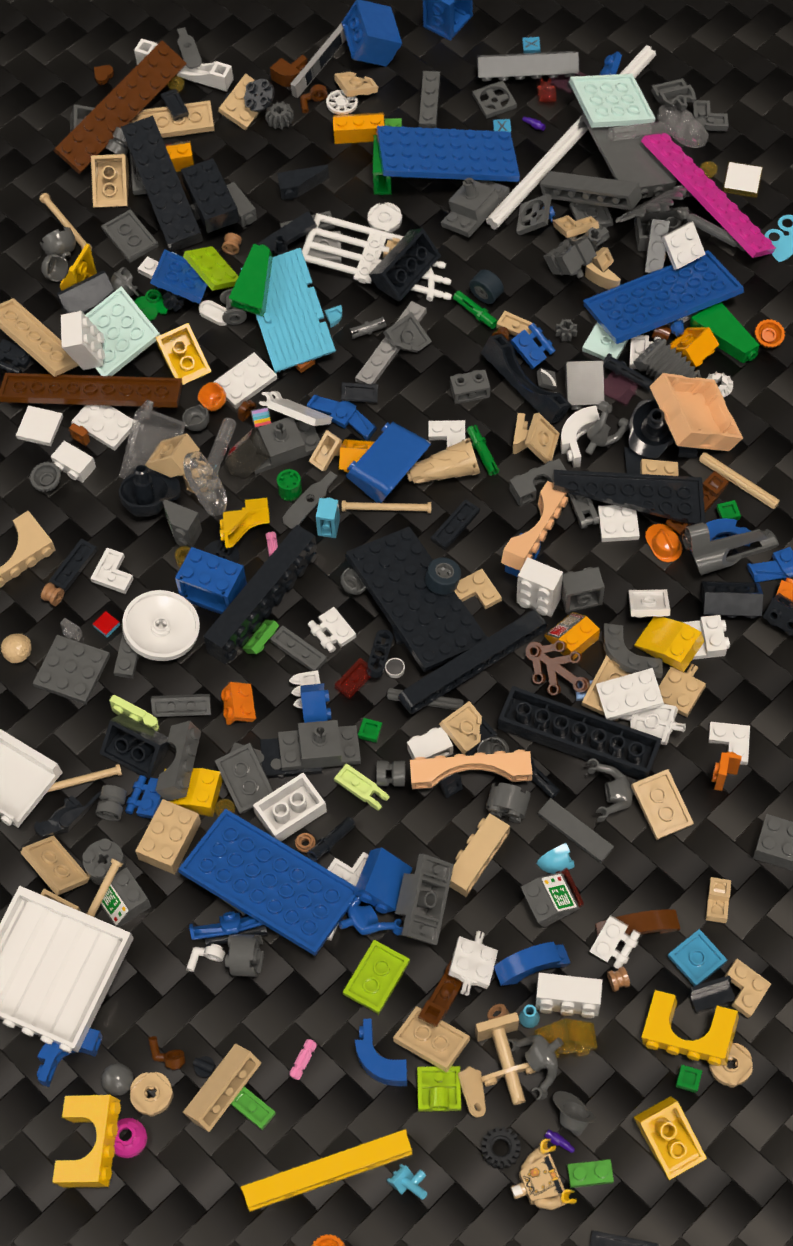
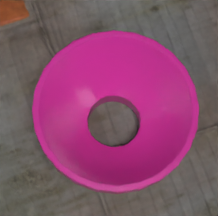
M133 1118L118 1120V1133L115 1136L114 1144L115 1154L121 1158L137 1156L142 1152L147 1143L145 1127ZM124 1129H129L132 1132V1137L128 1141L120 1139V1133Z

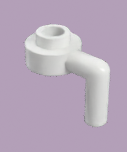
M211 944V946H206V948L194 947L186 970L194 972L199 956H204L216 962H222L225 956V951L222 950L223 947L217 944Z

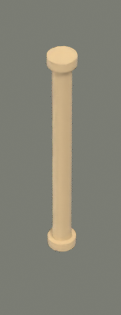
M48 193L42 194L40 201L47 205L64 227L71 228L77 243L83 250L85 245L89 243H86L50 200Z
M342 500V511L386 510L427 511V513H431V502H428V504L359 503Z
M117 764L113 768L55 782L47 793L114 775L122 776L121 766Z
M112 858V864L87 915L95 916L114 876L123 863Z

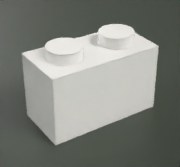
M63 441L51 455L53 464H56L61 472L67 473L71 479L82 483L96 468L93 457L66 441Z
M440 727L432 728L422 736L412 737L407 742V750L412 760L416 757L431 759L439 755L447 757L453 754V745L446 732Z

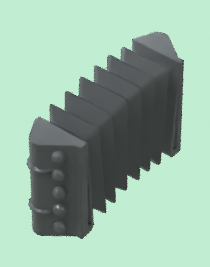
M665 338L656 339L652 344H649V347L633 361L639 371L646 370V375L650 374V378L655 376L654 381L662 373L682 375L688 378H701L700 371H694L695 366H690L691 361L686 362L687 356L681 357L682 351L676 353V348L670 349L671 344L666 346L667 340Z

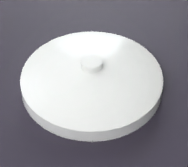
M164 590L149 591L136 597L127 606L122 621L123 635L128 645L139 655L156 661L173 660L186 654L196 643L200 628L199 617L193 605L179 594Z

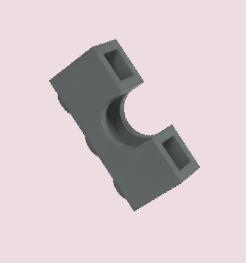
M560 459L548 461L545 465L532 468L527 473L516 475L510 480L509 490L519 507L536 500L537 490L535 486L537 484H546L547 481L553 483L554 470H566Z

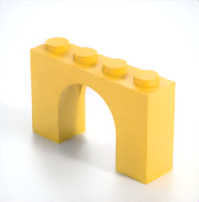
M655 990L642 1034L643 1044L653 1050H658V1048L664 1049L672 1055H687L691 1060L699 1061V1059H703L714 1066L727 1065L739 1020L738 1011L717 1006L709 1032L698 1040H684L676 1036L671 1029L677 1006L676 995Z
M111 1095L65 1096L62 1118L72 1123L93 1122L97 1138L93 1149L84 1158L55 1161L52 1183L61 1187H109V1181L112 1177V1159L115 1155V1136L118 1133V1115L121 1111L119 1099Z

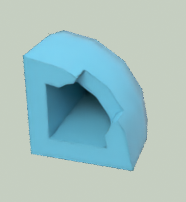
M566 843L548 851L536 863L541 870L551 874L563 873L575 867L574 861L571 860L568 854L570 850Z

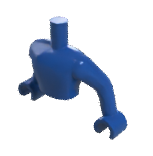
M359 896L355 897L347 911L349 918L339 921L340 929L354 926L361 935L391 929L394 934L402 935L403 927H399L402 922L401 919H396L394 922H378V917L371 905L359 906L361 903Z

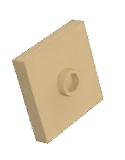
M535 413L525 445L546 464L553 458L560 433L540 413Z

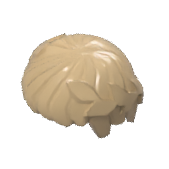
M12 634L2 641V655L11 663L23 662L31 655V641L23 634Z

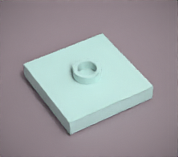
M597 322L583 345L582 351L603 360L609 353L612 354V357L618 359L628 340L616 345Z

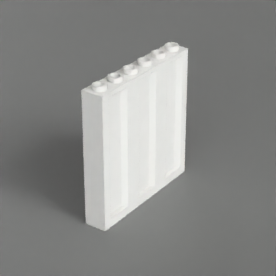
M19 886L0 923V1019L4 1020L3 1024L13 1029L15 1026L22 1028L21 1032L31 1037L36 1034L41 1037V1041L52 1045L53 1042L59 1044V1048L67 1053H71V1051L78 1053L134 939L132 934Z

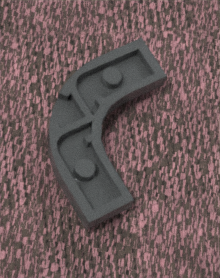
M604 623L603 647L610 660L613 659L620 665V669L631 674L653 668L655 677L662 678V659L644 657L632 653L625 646L623 640V625Z

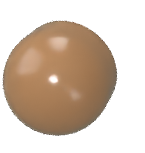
M497 1004L488 1011L487 1017L489 1020L508 1015L509 1011L505 1005ZM495 1011H501L498 1016L493 1017Z

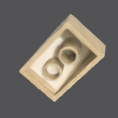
M125 154L91 156L93 207L128 206V157Z

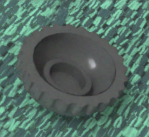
M52 462L40 463L34 467L30 474L31 484L36 490L42 492L55 489L61 480V471Z

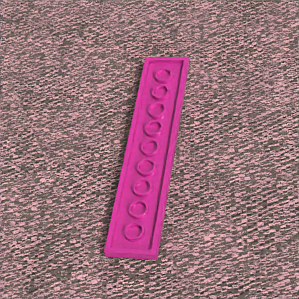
M668 134L646 135L642 138L641 142L752 258L774 252L776 247L772 244V241L765 237L757 226L753 225L749 217L743 214L738 209V206L727 198V195L715 185L713 180L704 174L701 168L695 165L693 159L687 156L682 151V148L671 140Z

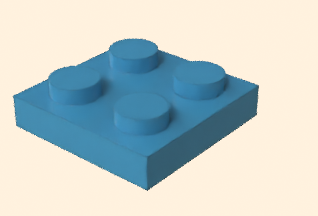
M700 929L668 954V958L693 986L700 985L727 963V959Z

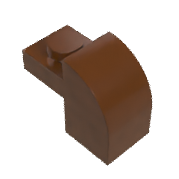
M301 55L292 64L281 58L270 67L271 79L281 86L291 87L292 81L307 65V58Z

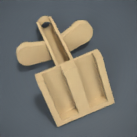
M517 1012L478 1023L475 1028L477 1042L489 1038L493 1039L502 1067L500 1071L481 1077V1081L485 1083V1086H491L498 1083L497 1079L505 1077L513 1105L526 1101L518 1073L525 1071L526 1074H532L536 1072L528 1063L517 1066L514 1063L506 1033L518 1030L519 1018Z

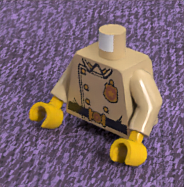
M549 1138L542 1140L540 1146L529 1154L519 1172L521 1183L510 1188L515 1199L527 1195L531 1205L535 1204L538 1208L554 1210L566 1205V1203L575 1204L576 1199L569 1200L570 1193L575 1191L564 1189L550 1154L546 1155L547 1152H553L556 1149V1146H552L550 1149L547 1147V1143L551 1140Z

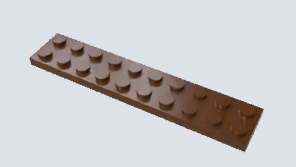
M161 41L54 149V152L80 174L91 163V156L99 155L106 148L109 140L114 138L113 133L116 127L121 129L122 126L129 124L187 63L165 42Z
M5 373L0 388V402L177 408L183 381L182 378L57 375L54 377L52 374Z

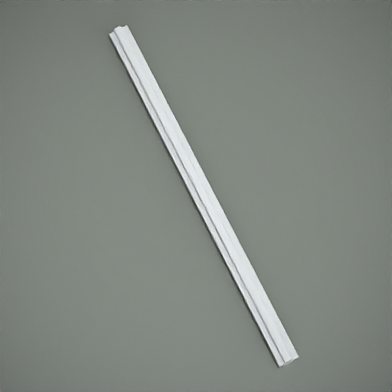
M646 45L620 74H633L634 78H636L656 56V52ZM581 117L488 216L486 223L491 225L492 229L496 230L588 130V127H578Z

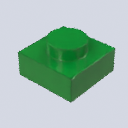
M735 500L717 504L716 509L720 519L740 520L741 514Z
M363 718L358 738L377 743L383 726L382 722Z
M681 1065L676 1087L697 1093L702 1070Z

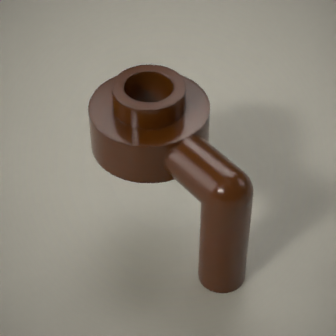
M317 84L310 89V93L300 97L302 113L309 112L308 100L322 101L327 98V89L324 85Z
M152 1036L149 1038L152 1059L154 1061L164 1062L165 1066L170 1069H179L186 1062L184 1051L171 1050L167 1053H160L157 1037Z

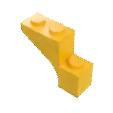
M268 499L245 500V507H242V510L223 512V519L220 520L221 541H225L226 548L233 547L250 528L270 523Z

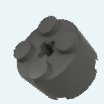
M493 783L486 809L496 818L500 819L501 816L509 817V820L512 822L520 823L521 819L525 818L531 794L527 790L526 793L520 792L521 788L515 785L499 783L496 786Z
M102 839L92 843L82 855L83 866L87 875L97 885L102 884L112 864V858L123 863L117 873L126 868V860L121 848L109 839Z
M229 935L228 947L230 949L229 954H226L225 966L230 968L232 976H259L257 973H261L264 951H260L259 944L263 945L261 935Z

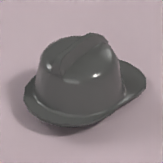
M565 1091L554 1093L553 1101L560 1109L561 1125L574 1135L580 1136L588 1124L596 1120L595 1115L573 1094Z

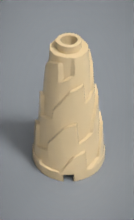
M470 438L463 439L461 442L447 447L445 450L433 454L427 459L416 462L407 472L409 482L413 481L414 483L421 484L434 480L439 481L453 477L479 474L480 470Z

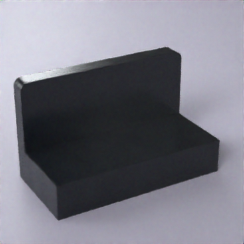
M730 975L690 988L688 996L695 1014L734 1002L736 998L730 986Z

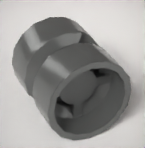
M116 127L113 133L114 138L109 140L106 148L117 155L125 154L127 156L129 149L122 130Z
M377 760V786H389L390 783L393 786H405V761L389 763L388 760ZM387 770H392V777H387Z
M113 785L103 786L99 797L101 801L98 802L95 814L105 820L119 821L123 812L121 805L125 804L127 791Z

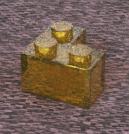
M564 1018L534 1030L535 1035H542L549 1043H552L557 1038L562 1039L563 1045L554 1051L557 1058L562 1053L574 1052L578 1056L588 1055L589 1051L597 1048L594 1023Z

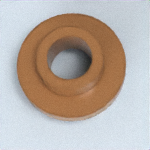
M302 833L295 840L296 848L303 853H307L316 844L315 838L309 833ZM304 841L309 842L307 846L302 845Z

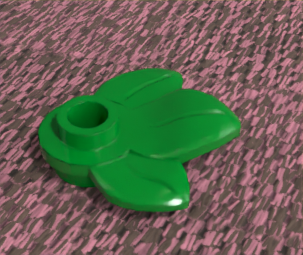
M156 289L149 290L145 296L138 297L135 300V304L149 321L154 320L158 313L166 314L168 311L163 304L162 294Z

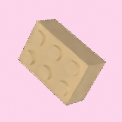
M162 799L135 851L138 859L175 875L201 824L199 814Z

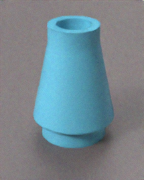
M533 1005L525 1006L519 1014L520 1023L526 1028H533L539 1023L540 1016Z

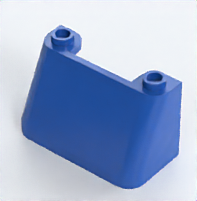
M387 422L381 429L383 433L358 462L354 460L347 468L349 472L346 477L376 503L384 501L431 445L426 439L395 422L391 424Z

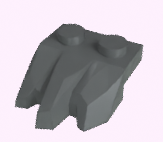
M684 79L653 85L651 89L658 103L667 106L675 105L681 111L686 110L687 102L696 101L691 85H686Z

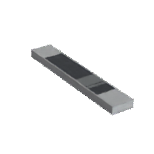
M342 23L290 84L294 97L298 98L346 41Z

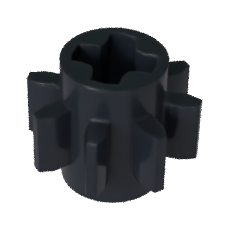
M169 291L163 295V304L168 310L174 309L176 312L185 305L184 297Z

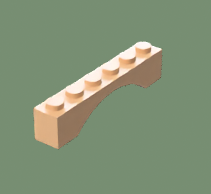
M546 482L538 500V508L541 515L539 522L528 532L512 537L503 550L502 564L521 571L527 557L533 558L532 554L538 552L540 542H544L547 536V530L552 529L554 519L559 518L561 508H565L569 497H566V492L554 490L553 483Z
M515 750L513 753L497 751L494 754L480 752L472 756H466L465 754H457L454 757L439 755L431 759L416 757L414 760H410L412 789L433 788L447 776L467 770L494 772L511 782L532 781L530 751L526 752L525 750Z

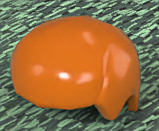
M209 382L200 389L198 400L208 411H217L226 402V392L218 383Z

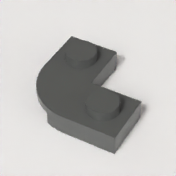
M696 100L692 102L693 121L698 127L710 131H728V114L711 113L710 101Z

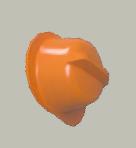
M655 524L648 528L645 538L657 559L662 562H674L682 554V545L673 529L665 524Z

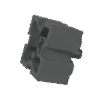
M569 237L561 242L559 247L552 249L543 257L552 274L570 276L576 274L577 278H581L584 276L581 265L586 266L590 264L597 254L588 237H579L578 239L576 237Z

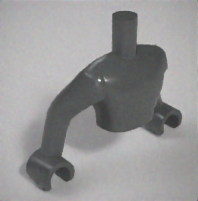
M606 401L599 403L598 408L602 411L601 417L595 421L587 432L591 442L585 452L592 455L596 446L604 447L620 440L626 431L630 430L629 420L621 418L618 424L619 430L615 434L608 436L611 427L606 424V420L613 408Z
M590 759L586 765H592L594 768L588 770L589 774H593L597 770L608 773L615 778V780L605 784L607 802L614 803V805L607 808L599 807L596 813L603 814V816L597 818V821L603 822L608 814L630 807L632 795L635 794L627 777L613 766L599 764L596 759Z
M533 1035L520 1040L517 1038L508 1039L509 1044L513 1043L511 1052L518 1051L520 1047L532 1045L525 1053V1057L534 1071L539 1072L542 1069H548L547 1076L540 1087L532 1089V1093L540 1092V1096L536 1100L545 1099L548 1095L547 1089L557 1075L558 1061L554 1051L563 1045L562 1039L557 1038L552 1043H549L542 1035Z

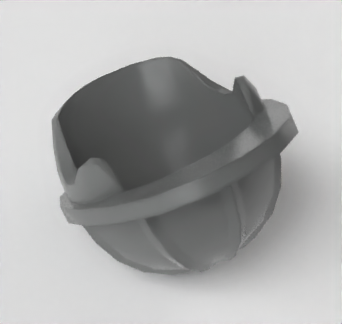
M122 267L116 273H113L110 283L114 291L122 286L130 297L134 294L139 296L136 292L137 286L132 285L133 276L127 268Z

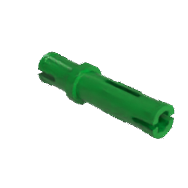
M457 291L454 294L453 299L476 316L479 322L482 321L491 329L496 327L498 320L489 314L486 308L480 307L461 291Z
M477 425L468 427L466 431L473 442L472 446L477 450L488 475H496L500 470L486 445V439L482 437Z

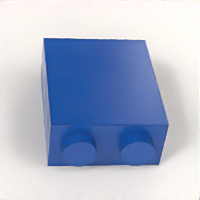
M382 847L370 850L353 893L359 896L361 901L376 907L375 909L380 913L385 914L396 911L404 873L410 874L412 867Z

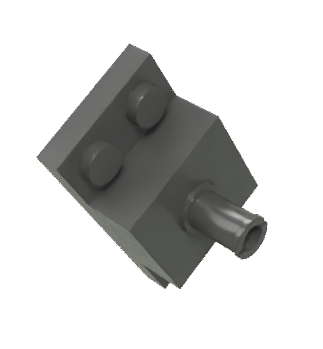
M472 178L465 179L462 187L448 201L451 212L441 222L442 227L470 237L510 193L509 187L488 180H479L477 182Z
M287 417L259 427V436L246 440L242 445L254 473L258 474L313 454L320 442V438L314 426L302 421L295 423L292 417Z
M338 720L298 723V730L278 732L282 771L361 764L356 725L338 727Z
M419 854L415 874L404 873L395 914L405 917L402 931L403 936L431 945H437L454 864L426 854Z

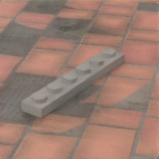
M411 301L396 322L410 312L420 322L427 313V308ZM385 336L357 374L355 381L362 384H375L400 349L394 348Z

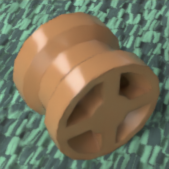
M227 233L222 250L227 254L235 255L239 252L242 238L235 233Z
M48 583L41 592V599L50 601V604L53 606H57L64 596V590L56 588L52 583Z
M620 967L617 971L611 970L607 972L610 986L614 992L623 986L626 988L630 987V980L624 967Z

